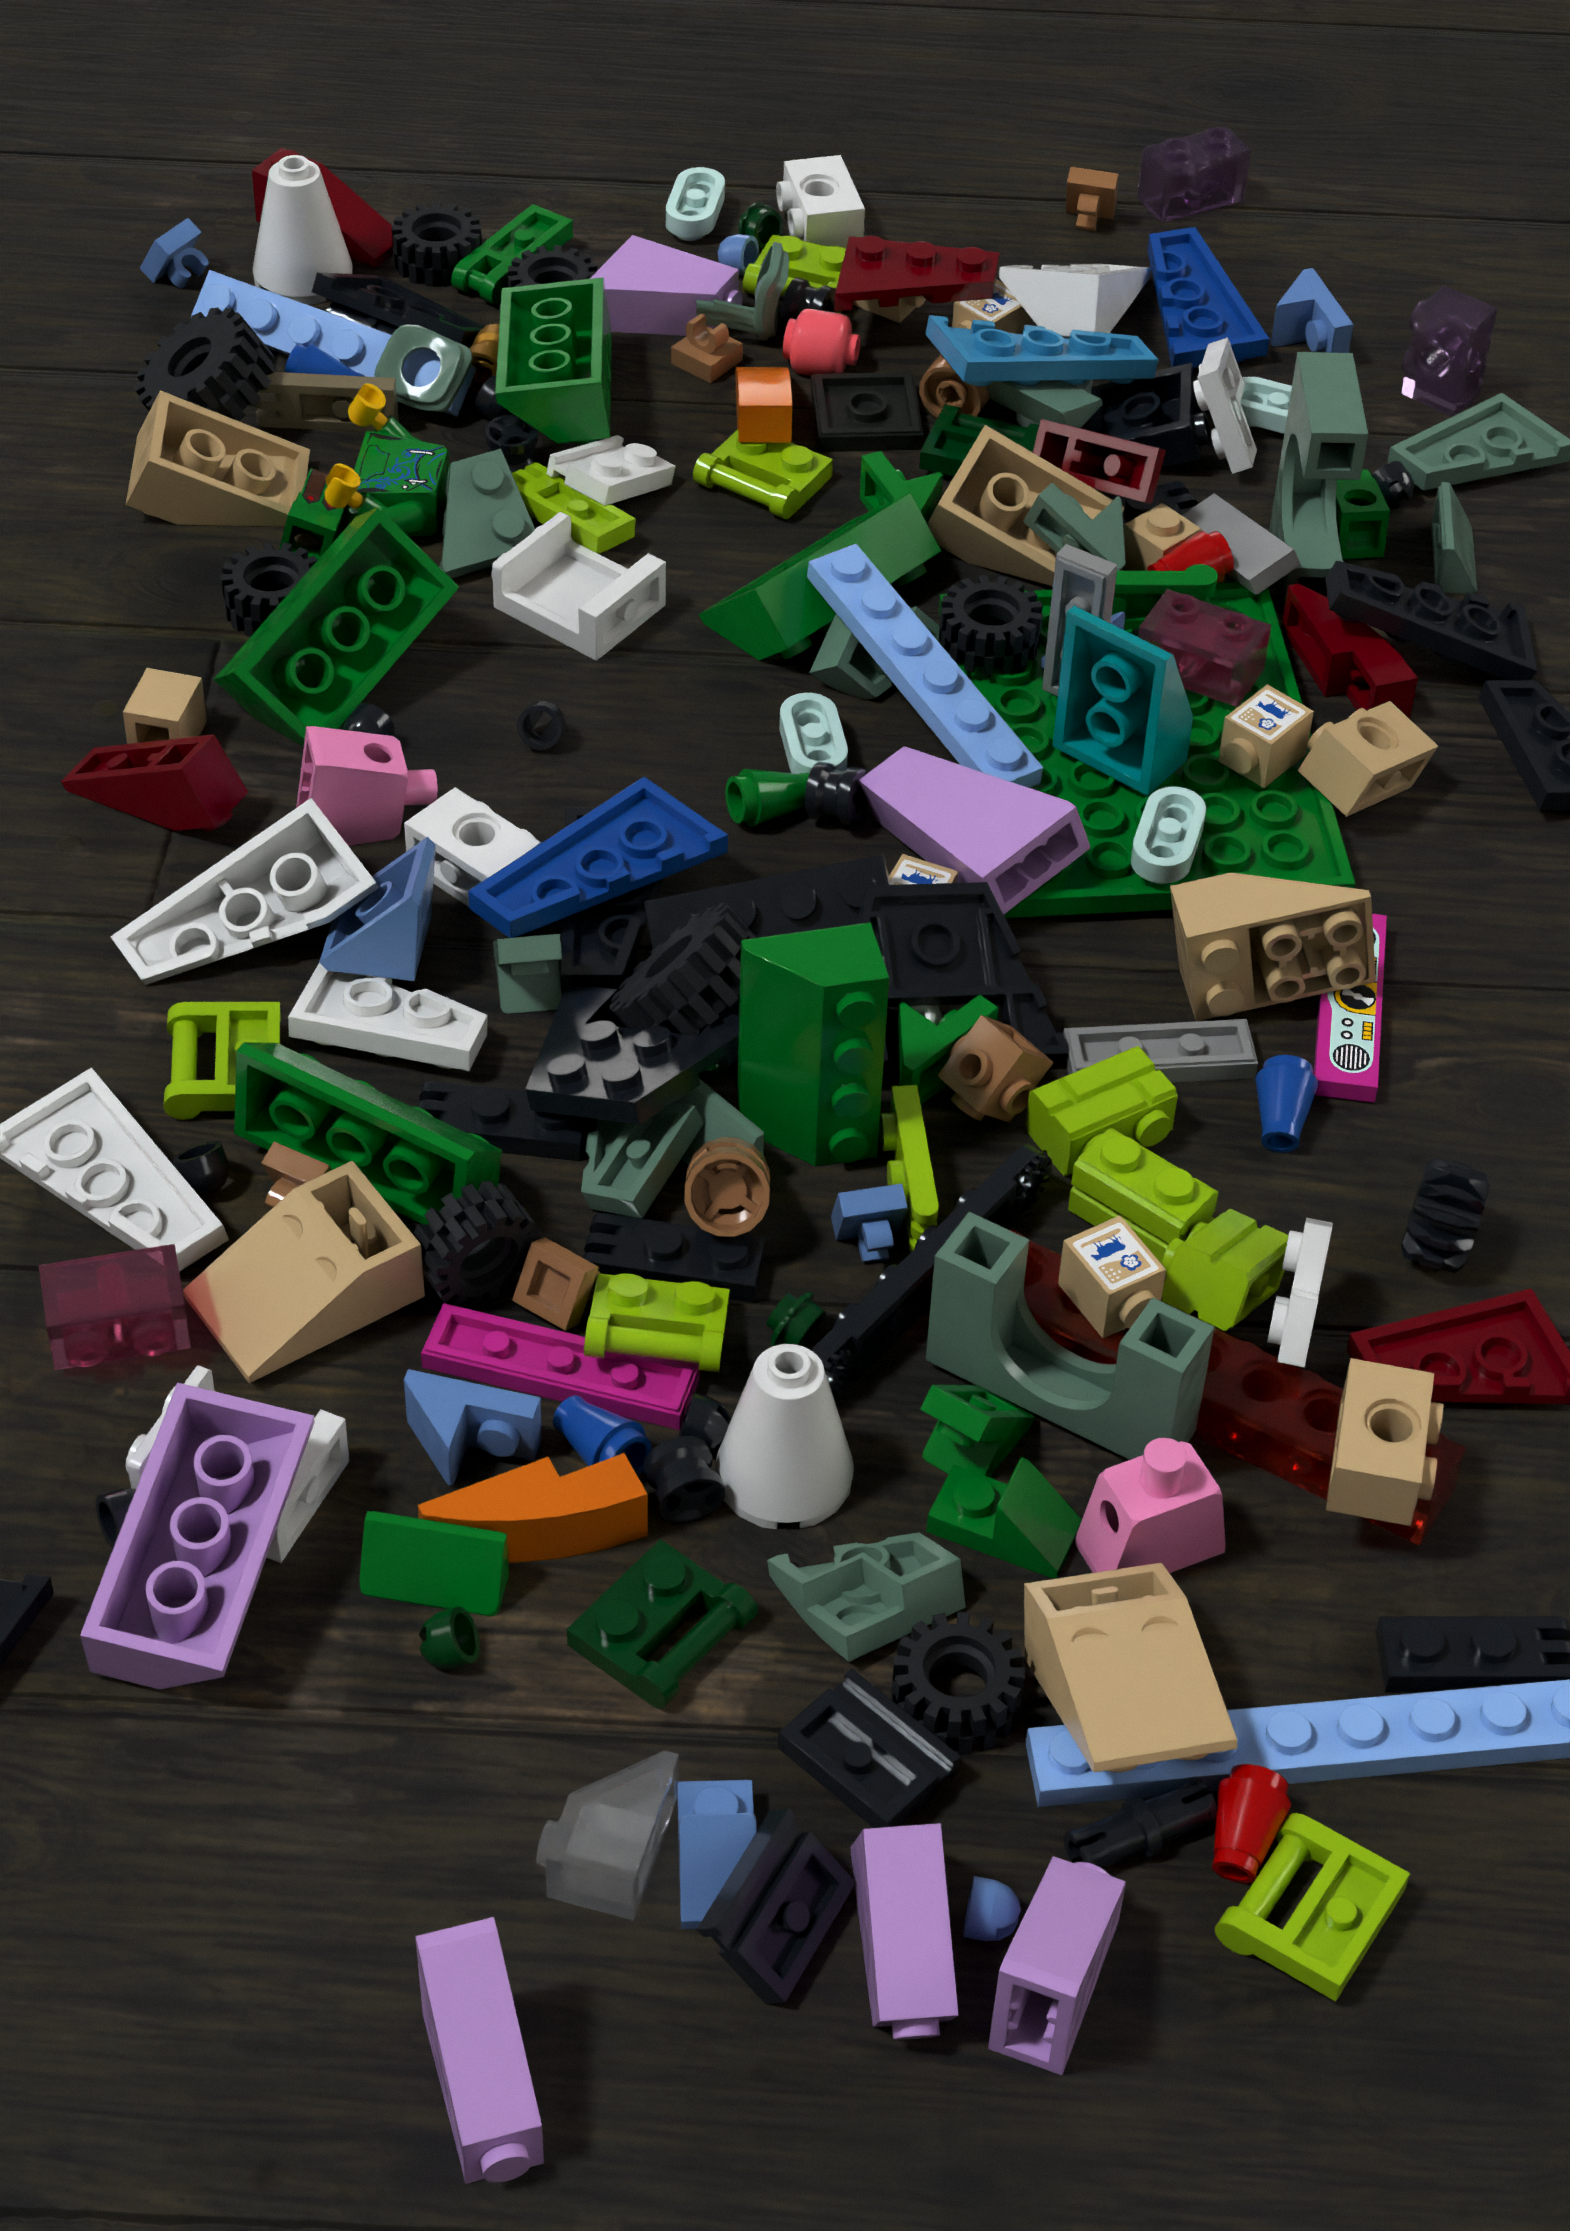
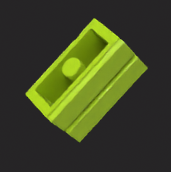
M1136 1046L1029 1091L1025 1126L1028 1135L1043 1152L1047 1151L1054 1166L1063 1176H1067L1073 1173V1166L1078 1157L1108 1129L1113 1128L1145 1147L1153 1146L1162 1141L1173 1130L1178 1095L1175 1086L1160 1070H1155V1065L1139 1046Z
M1111 1128L1105 1131L1074 1163L1071 1182L1074 1186L1070 1190L1068 1210L1094 1226L1121 1216L1161 1263L1166 1249L1174 1238L1177 1237L1185 1241L1199 1220L1205 1223H1210L1214 1220L1212 1215L1216 1209L1218 1191L1197 1178H1193L1187 1171L1178 1168L1141 1146L1132 1138Z
M1233 1209L1223 1212L1210 1223L1199 1220L1192 1228L1187 1240L1183 1241L1177 1237L1174 1238L1164 1253L1161 1264L1166 1269V1278L1163 1286L1162 1302L1187 1314H1191L1196 1310L1198 1311V1319L1223 1331H1227L1231 1327L1233 1328L1278 1290L1285 1270H1282L1289 1235L1267 1225L1259 1229L1257 1228V1220Z

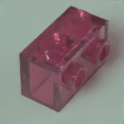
M1167 589L1139 626L1138 637L1174 655L1185 689L1238 707L1264 670L1271 625L1250 618L1243 613L1233 612L1198 600L1191 595Z
M175 1244L39 1265L46 1328L55 1370L77 1366L89 1367L102 1362L145 1355L156 1356L169 1351L191 1348Z

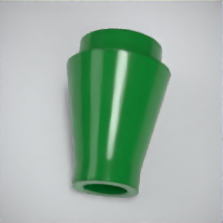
M742 769L738 776H731L726 783L725 798L730 817L736 823L745 822L748 826L754 827L798 809L805 808V789L810 773L795 774Z

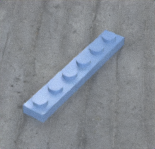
M211 270L208 272L191 314L192 316L202 312L206 317L211 308L218 307L222 312L226 307L231 308L235 313L238 312L269 349L289 356L297 344L305 347L314 344L358 373L364 374L366 377H375L376 366L388 340L392 336ZM427 349L417 350L410 354L403 367V375L406 382L416 387L427 386L432 383L439 375L441 367L440 358L435 352ZM471 365L454 402L445 413L458 416L477 369L473 365Z
M857 544L809 561L808 580L960 765L1028 788L1040 784L1043 766Z

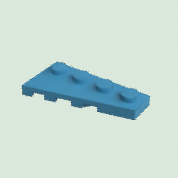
M929 315L926 328V336L962 381L974 386H987L992 381H1014L1022 385H1036L1040 380H1061L1065 383L1079 385L1084 384L1087 380L1108 379L1115 383L1127 384L1133 382L1134 379H1154L1159 360L1138 336L1072 330L1070 338L1064 339L1060 334L1045 329L1042 326L1024 325L1023 334L1008 333L995 329L994 322L972 320L971 329L948 327L949 321L947 317Z

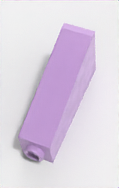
M905 746L859 779L872 814L879 824L924 860L958 871V883L987 882L1003 915L1091 848L1077 807L1071 802Z

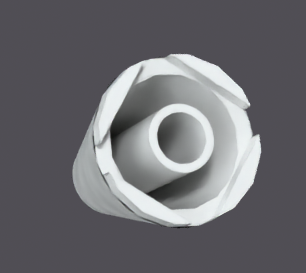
M290 155L282 158L269 170L252 269L256 287L261 288L262 286L270 292L306 305L318 304L326 301V298L311 292L317 272L353 274V265L319 167L303 156Z
M796 1344L776 1345L759 1355L716 1458V1472L722 1479L725 1487L724 1501L739 1517L762 1528L777 1529V1522H800V1529L817 1525L839 1510L850 1494L853 1478L852 1455L823 1363L813 1351Z

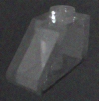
M664 1750L569 1794L559 1822L550 1819L546 1822L538 1845L536 1862L538 1865L546 1866L547 1898L634 1921L677 1800L679 1754Z

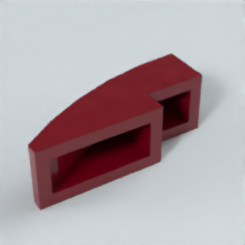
M1299 583L1288 585L1281 629L1324 697L1346 694L1356 711L1360 708H1364L1367 711L1391 701L1410 719L1418 677L1402 656L1367 624L1345 621L1334 611L1329 610L1327 597Z

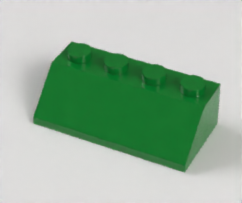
M603 277L502 288L495 387L496 401L499 405L556 443L573 442L584 445L595 442L598 439L610 438L612 331Z
M911 493L850 520L698 615L704 625L758 661L777 653L781 654L783 660H787L813 645L809 638L810 634L819 629L823 636L826 635L836 614L808 580L809 561L857 544L890 584L896 581L898 587H901L925 574L927 570L923 563L941 552V549Z
M377 507L356 516L213 680L254 719L304 747L306 726L338 729L459 589V586Z
M871 922L741 940L737 1110L764 1132V1142L815 1167L836 1163H851L857 1160L877 1157L889 975Z
M243 1042L236 1051L235 1135L268 1151L273 1142H277L330 1165L332 1170L353 1161L393 1211L425 1225L429 1224L424 1216L431 1207L438 1211L445 1207L441 1199L449 1193H452L454 1198L457 1199L462 1196L461 1187L472 1184L478 1192L481 1183L491 1181L497 1187L502 1149L489 1144L484 1138L459 1130L434 1118L427 1111L419 1107H411L377 1091L373 1086L364 1081L354 1080L322 1065L312 1056L299 1054L278 1043Z

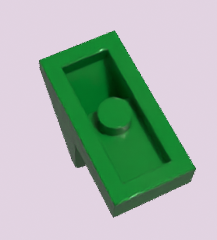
M882 451L862 455L859 499L868 511H872L911 493L928 524L942 498V472L906 480L903 473L899 469L895 470Z
M978 995L961 1009H954L948 1012L937 1026L912 1007L901 1002L899 1004L896 1041L899 1086L917 1085L921 1105L946 1087L947 1084L937 1075L948 1062L951 1048L961 1037L968 1034L981 1015L997 1021L998 1007L983 996Z
M931 1385L920 1410L938 1419V1422L923 1450L922 1457L926 1462L947 1474L950 1473L953 1465H957L990 1477L1030 1429L1035 1416L978 1385Z
M1021 1457L1008 1484L953 1465L927 1516L926 1532L1046 1577L1057 1579L1075 1542L1082 1519L1035 1466L1026 1458Z

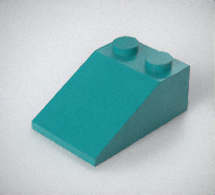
M1072 606L1067 611L1052 746L1149 796L1187 760L1193 713L1174 655L1076 606Z

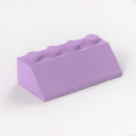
M177 1382L80 1634L90 1672L156 1689H165L224 1677L315 1423L314 1415Z

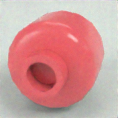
M804 309L800 312L797 319L790 318L787 323L783 341V358L790 360L792 370L800 375L844 373L847 365L855 366L857 363L861 337L860 335L852 334L851 321L845 314L817 309Z

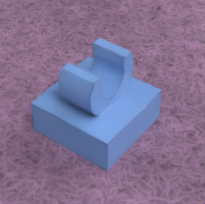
M189 218L185 219L153 242L140 266L141 271L153 283L168 274L170 281L175 286L181 289L184 288L192 276L184 266L192 269L200 277L209 264L206 256L194 248L202 232Z
M895 1184L838 1193L831 1215L835 1239L839 1241L858 1238L859 1252L863 1264L889 1260L888 1249L894 1246L892 1232L900 1230L908 1208L903 1185Z

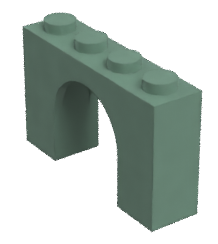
M1297 352L1269 528L1270 533L1295 550L1300 561V565L1277 581L1282 611L1285 609L1288 585L1299 583L1328 598L1325 577L1336 560L1343 562L1336 521L1337 480H1360L1368 439V429L1353 353Z
M968 1212L935 1255L926 1361L1129 1460L1144 1455L1146 1445L1157 1438H1170L1178 1442L1188 1443L1197 1428L1215 1327L1155 1298H1151L1119 1343L1116 1365L1101 1364L1084 1359L1053 1340L1041 1328L1029 1310L1024 1294L1029 1239Z

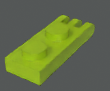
M535 462L526 466L524 470L520 469L512 473L529 516L542 525L559 512L570 516L571 537L574 542L597 554H601L634 537L636 518L611 504L604 506L565 485V478L561 475L555 477L547 475V467Z
M917 1085L892 1086L890 1113H880L879 1122L882 1151H893L894 1160L887 1162L888 1186L902 1184L908 1207L904 1216L910 1253L914 1250L922 1233L932 1225L937 1226L939 1208Z

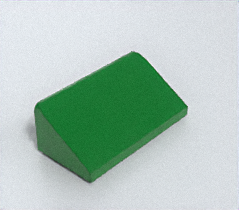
M367 1511L364 1522L359 1579L360 1590L363 1595L442 1609L460 1606L466 1609L468 1613L496 1616L499 1612L509 1578L507 1534L444 1522Z

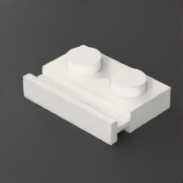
M616 435L550 454L546 474L551 477L558 475L566 476L565 485L606 506L672 485L676 466L656 456L657 452L647 445L631 443L626 445V447L622 446L624 438Z

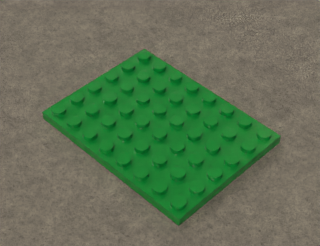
M1239 582L1217 583L1216 592L1209 597V600L1213 603L1211 623L1202 629H1124L1174 655L1193 713L1187 760L1153 791L1155 792L1165 787L1186 788L1197 793L1206 805L1203 832L1191 868L1184 878L1172 883L1157 884L1140 877L1131 865L1133 840L1149 796L1052 746L1058 696L1042 690L1044 669L1041 667V659L1046 655L1052 590H1033L1037 594V601L1042 603V624L1037 655L1034 660L1028 659L1026 667L1020 670L1013 664L1012 673L1002 675L1000 668H993V675H983V667L976 666L972 673L964 670L965 661L958 664L961 670L1043 766L1040 784L1030 788L1067 800L1075 805L1091 847L1005 913V918L1173 910L1170 886L1226 873H1239L1355 888V880L1332 803L1298 772L1299 767L1310 752L1308 748L1303 758L1265 788L1218 762L1225 717L1268 684L1302 704L1268 588L1255 595ZM940 594L939 616L941 615V602L943 596H947V594ZM1173 598V602H1181L1183 598Z

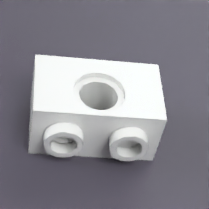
M841 155L784 161L783 181L777 182L776 196L779 210L787 212L790 236L797 237L805 242L828 247L839 246L845 249L849 236L864 237L865 208Z
M456 787L404 822L406 852L426 837H429L436 845L433 884L468 907V890L541 844L530 832L516 827L493 812L485 803L474 800Z

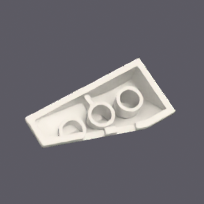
M1070 264V266L1042 265L1041 270L1033 269V266L1011 265L1000 267L999 278L1037 326L1045 327V329L1060 334L1064 339H1069L1072 330L1110 333L1149 280L1151 268L1112 264Z
M310 798L110 937L143 983L147 985L327 924L379 887L320 808Z

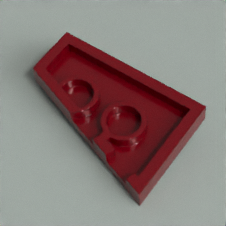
M849 236L835 291L834 311L852 310L853 301L878 299L880 308L899 305V298L923 296L931 303L992 299L998 273L999 252L984 251L977 247L953 248L935 246L924 241L908 243L883 240L877 236Z
M1532 1288L1353 1332L1349 1335L1346 1351L1350 1358L1434 1373L1431 1402L1570 1404V1351Z

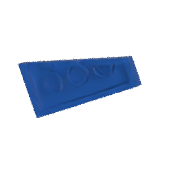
M1196 227L1149 234L1147 252L1171 367L1192 363L1193 368L1199 367V364H1202L1208 344L1225 338L1229 339L1237 362L1249 358L1267 356L1269 337Z
M642 777L468 890L469 909L508 938H515L728 853V834L646 777Z

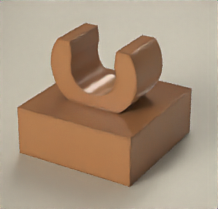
M1070 167L1066 190V213L1078 214L1076 229L1095 232L1098 217L1114 219L1117 206L1118 174Z
M702 313L687 323V336L671 347L672 365L709 383L714 382L743 360V343L729 337L728 327L723 323L714 329L706 326V315Z
M273 1142L261 1162L274 1182L266 1197V1206L273 1208L294 1188L331 1171L330 1165Z
M545 1237L531 1242L512 1301L566 1331L580 1324L587 1301L593 1297L597 1274L601 1272L598 1271L599 1267Z

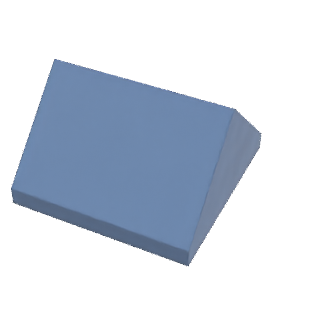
M429 837L423 839L374 874L372 877L379 888L332 920L319 961L327 971L415 981L432 915L436 845Z

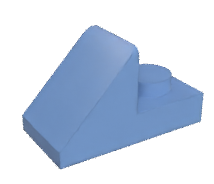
M1313 268L1304 269L1277 304L1271 345L1278 347L1307 342L1308 347L1313 352L1349 353L1354 324Z
M407 1370L404 1377L407 1423L449 1486L453 1487L468 1447L482 1449L489 1454L499 1457L514 1456L535 1461L542 1442L541 1397L420 1371Z
M752 1780L677 1782L681 1929L698 1928L756 1834V1816L753 1814Z

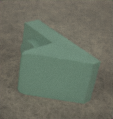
M1053 482L1037 496L1023 522L1056 553L1065 544L1118 564L1117 571L1123 569L1126 561L1122 502L1119 496L1093 520L1083 511L1076 499L1064 494Z
M560 934L495 940L493 948L501 1010L507 1014L557 1010L562 998L559 960L562 959Z

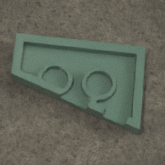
M1500 393L1391 446L1387 463L1392 461L1402 462L1411 474L1414 484L1422 490L1438 488V486H1441V482H1448L1454 485L1569 462L1570 439L1505 394Z

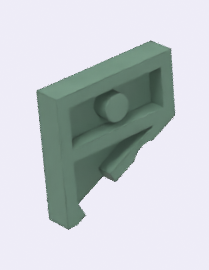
M501 449L451 463L447 475V505L443 521L442 560L439 567L450 578H455L492 567L499 556L508 552L532 534L535 527Z
M674 1102L642 1124L597 1119L596 1131L589 1132L587 1137L586 1152L589 1156V1162L583 1170L581 1193L590 1209L642 1219L704 1124L696 1106Z

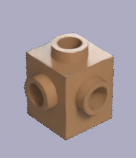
M981 1015L968 1034L961 1037L953 1045L949 1053L948 1062L937 1076L955 1091L951 1101L972 1118L982 1121L984 1116L987 1115L1010 1123L1016 1114L1022 1112L1028 1106L1029 1091L1035 1089L1053 1064V1061L1012 1026Z

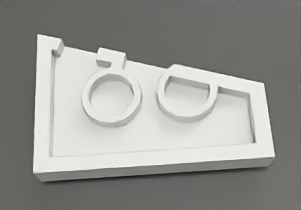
M319 963L288 1016L289 1037L314 1041L320 1045H335L372 1052L382 1057H398L434 1064L440 1068L470 1071L487 1036L488 1015L428 989L409 992L393 985L392 978L327 971Z

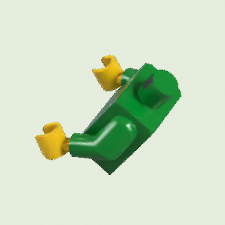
M366 383L361 387L349 405L348 415L354 424L361 427L372 425L375 430L374 432L366 431L354 470L341 463L335 464L325 478L327 485L325 499L330 506L335 508H344L348 505L349 524L356 516L379 507L407 536H433L439 533L447 505L446 487L450 467L449 451L443 445L423 442L412 436L392 415L386 418L381 413L386 403L385 395L377 386Z

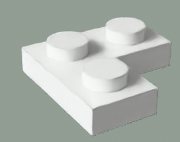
M1225 338L1208 344L1202 364H1199L1198 380L1193 382L1200 409L1202 411H1210L1216 427L1211 429V438L1215 452L1220 460L1227 458L1233 474L1253 467L1257 448L1240 403L1245 384L1229 339Z
M1306 1217L1303 1233L1291 1230L1289 1232L1282 1270L1295 1272L1290 1298L1276 1296L1267 1340L1269 1343L1280 1345L1277 1362L1305 1368L1333 1223Z

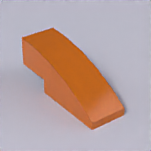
M736 367L738 442L791 443L792 391L788 367Z
M624 1453L559 1477L549 1457H545L418 1505V1518L504 1532L507 1534L508 1563L561 1559L605 1550L648 1536V1494Z

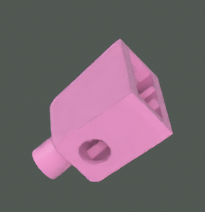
M306 726L296 808L312 798L348 846L394 839L401 831L404 805H430L437 800L438 786L435 770H407L401 743L394 736Z
M1170 1438L1154 1439L1146 1445L1144 1455L1106 1468L1098 1475L1075 1537V1545L1092 1573L1161 1562L1167 1571L1172 1573L1225 1552L1223 1495L1218 1484L1191 1444L1183 1441L1178 1442Z

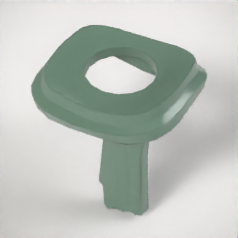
M774 242L763 260L757 278L755 307L742 306L714 299L713 302L696 299L697 316L701 313L706 315V326L717 327L723 323L728 328L757 335L760 341H767L769 337L777 335L778 300L787 282L789 271V254L783 250L782 244Z
M406 324L396 329L388 340L376 366L374 376L396 378L398 402L425 411L445 412L450 408L462 387L472 365L473 356L471 350L465 345L425 327ZM417 350H432L440 358L441 367L439 375L427 386H411L406 382L403 375L406 359Z

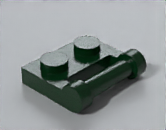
M945 404L920 451L919 469L942 472L943 476L954 477L985 425L1033 453L1039 425L1030 423L1027 428L962 413L961 407Z
M660 1539L567 1628V1646L648 1704L662 1709L679 1693L678 1683L733 1628L743 1629L757 1615L758 1606L754 1598L743 1587L736 1583H723ZM700 1606L708 1611L659 1662H646Z

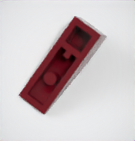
M280 148L251 170L257 222L260 223L270 168L286 156H302L296 151ZM307 158L320 169L350 258L377 268L393 255L392 225L321 162Z
M1044 419L1040 421L1033 453L1096 490L1149 504L1153 503L1166 450Z
M215 734L96 747L61 781L65 790L174 831L202 829V831L208 832L223 826L233 816L232 809L248 793Z

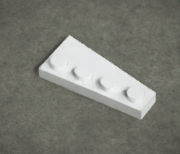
M92 1068L0 1124V1159L173 1276L229 1240L220 1220Z

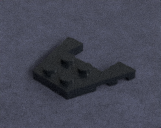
M987 882L868 885L862 895L856 924L871 922L889 975L887 1007H899L901 1002L909 1006L967 1004L978 995H981L991 1003H999L1003 1023L1012 1026L1051 1061L1062 1062L1069 1054L1068 1044L1062 1032L1056 1033L1044 1009L1048 1004L1038 984L1031 983L1018 957L1021 949ZM885 1039L884 1064H883V1068H884V1066L886 1065V1063L888 1062L886 1039Z
M570 984L563 993L525 1088L531 1111L642 1124L700 1085L698 1076L700 1072L712 1064L730 1066L738 1060L740 1002H735L730 1008L726 1007L718 1014L719 1018L710 1026L707 1025L699 1035L695 1036L670 1033V1030L665 1027H650L643 1030L616 1027L612 1022L616 1015L610 1010V1005L612 1004L613 996L617 993V989Z

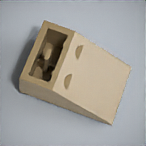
M1226 873L1170 886L1179 969L1195 1021L1229 1016L1242 1011L1278 1003H1287L1296 999L1376 982L1372 900L1369 890L1239 873Z
M350 1161L294 1188L183 1289V1295L248 1383H251L425 1297L421 1244L357 1165Z
M1162 1562L1024 1583L1025 1661L1094 1773L1101 1771L1126 1772L1136 1768L1138 1765L1173 1759L1198 1760L1206 1757L1209 1753L1237 1749V1737L1187 1597Z

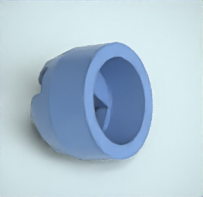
M743 234L728 236L720 243L717 252L718 261L721 264L739 269V275L744 276L749 263L754 264L759 257V244L756 237Z
M973 1876L964 1921L963 1937L986 1942L1000 1941L1011 1935L1018 1924V1917L1021 1912L1019 1899L1014 1891L997 1880Z

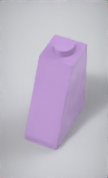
M634 235L590 278H604L612 332L687 336L686 325L697 316L696 299L712 302L714 299L742 305V293L738 291L739 269Z
M941 1823L863 1829L851 1846V1860L854 1881L856 1882L855 1892L873 2027L892 2026L893 2040L940 2036L939 2022L951 2021L958 2016Z
M1055 1856L1052 1857L1001 1964L988 2049L1061 2076L1063 2075L1119 1922L1126 1881L1110 1876L1104 1869L1091 1863H1072Z
M494 1917L415 1936L423 2018L465 2184L483 2179L489 2182L513 2180L526 2173L530 2167L544 2164L542 2123Z

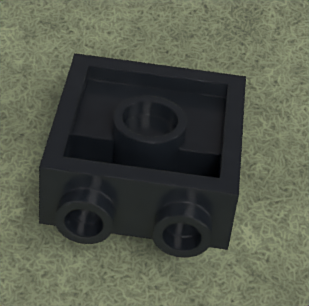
M1192 363L1156 371L1154 379H1134L1133 382L1127 384L1109 382L1091 387V394L1102 399L1103 405L1089 419V430L1166 450L1162 467H1177L1188 461L1200 459L1201 445L1209 444L1212 441L1210 425L1206 415L1210 411H1202L1198 405L1193 382L1197 378Z

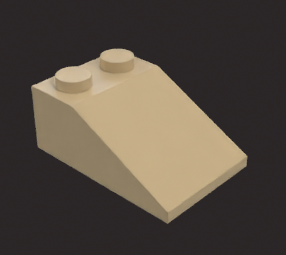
M160 390L137 435L126 506L176 525L285 527L293 501H296L299 492H302L307 478L310 449Z
M985 425L939 501L927 525L941 548L969 564L1053 586L1057 553L1023 522L1037 496L1053 482L1064 494L1076 499L1083 511L1092 520L1113 500Z

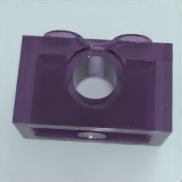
M1226 126L1212 127L1204 132L1181 138H1170L1162 143L1143 147L1137 198L1161 223L1244 201L1251 150Z
M1445 285L1427 300H1421L1416 305L1410 318L1409 327L1413 330L1410 347L1402 361L1401 369L1405 372L1401 394L1453 417L1459 414L1480 395L1498 308Z

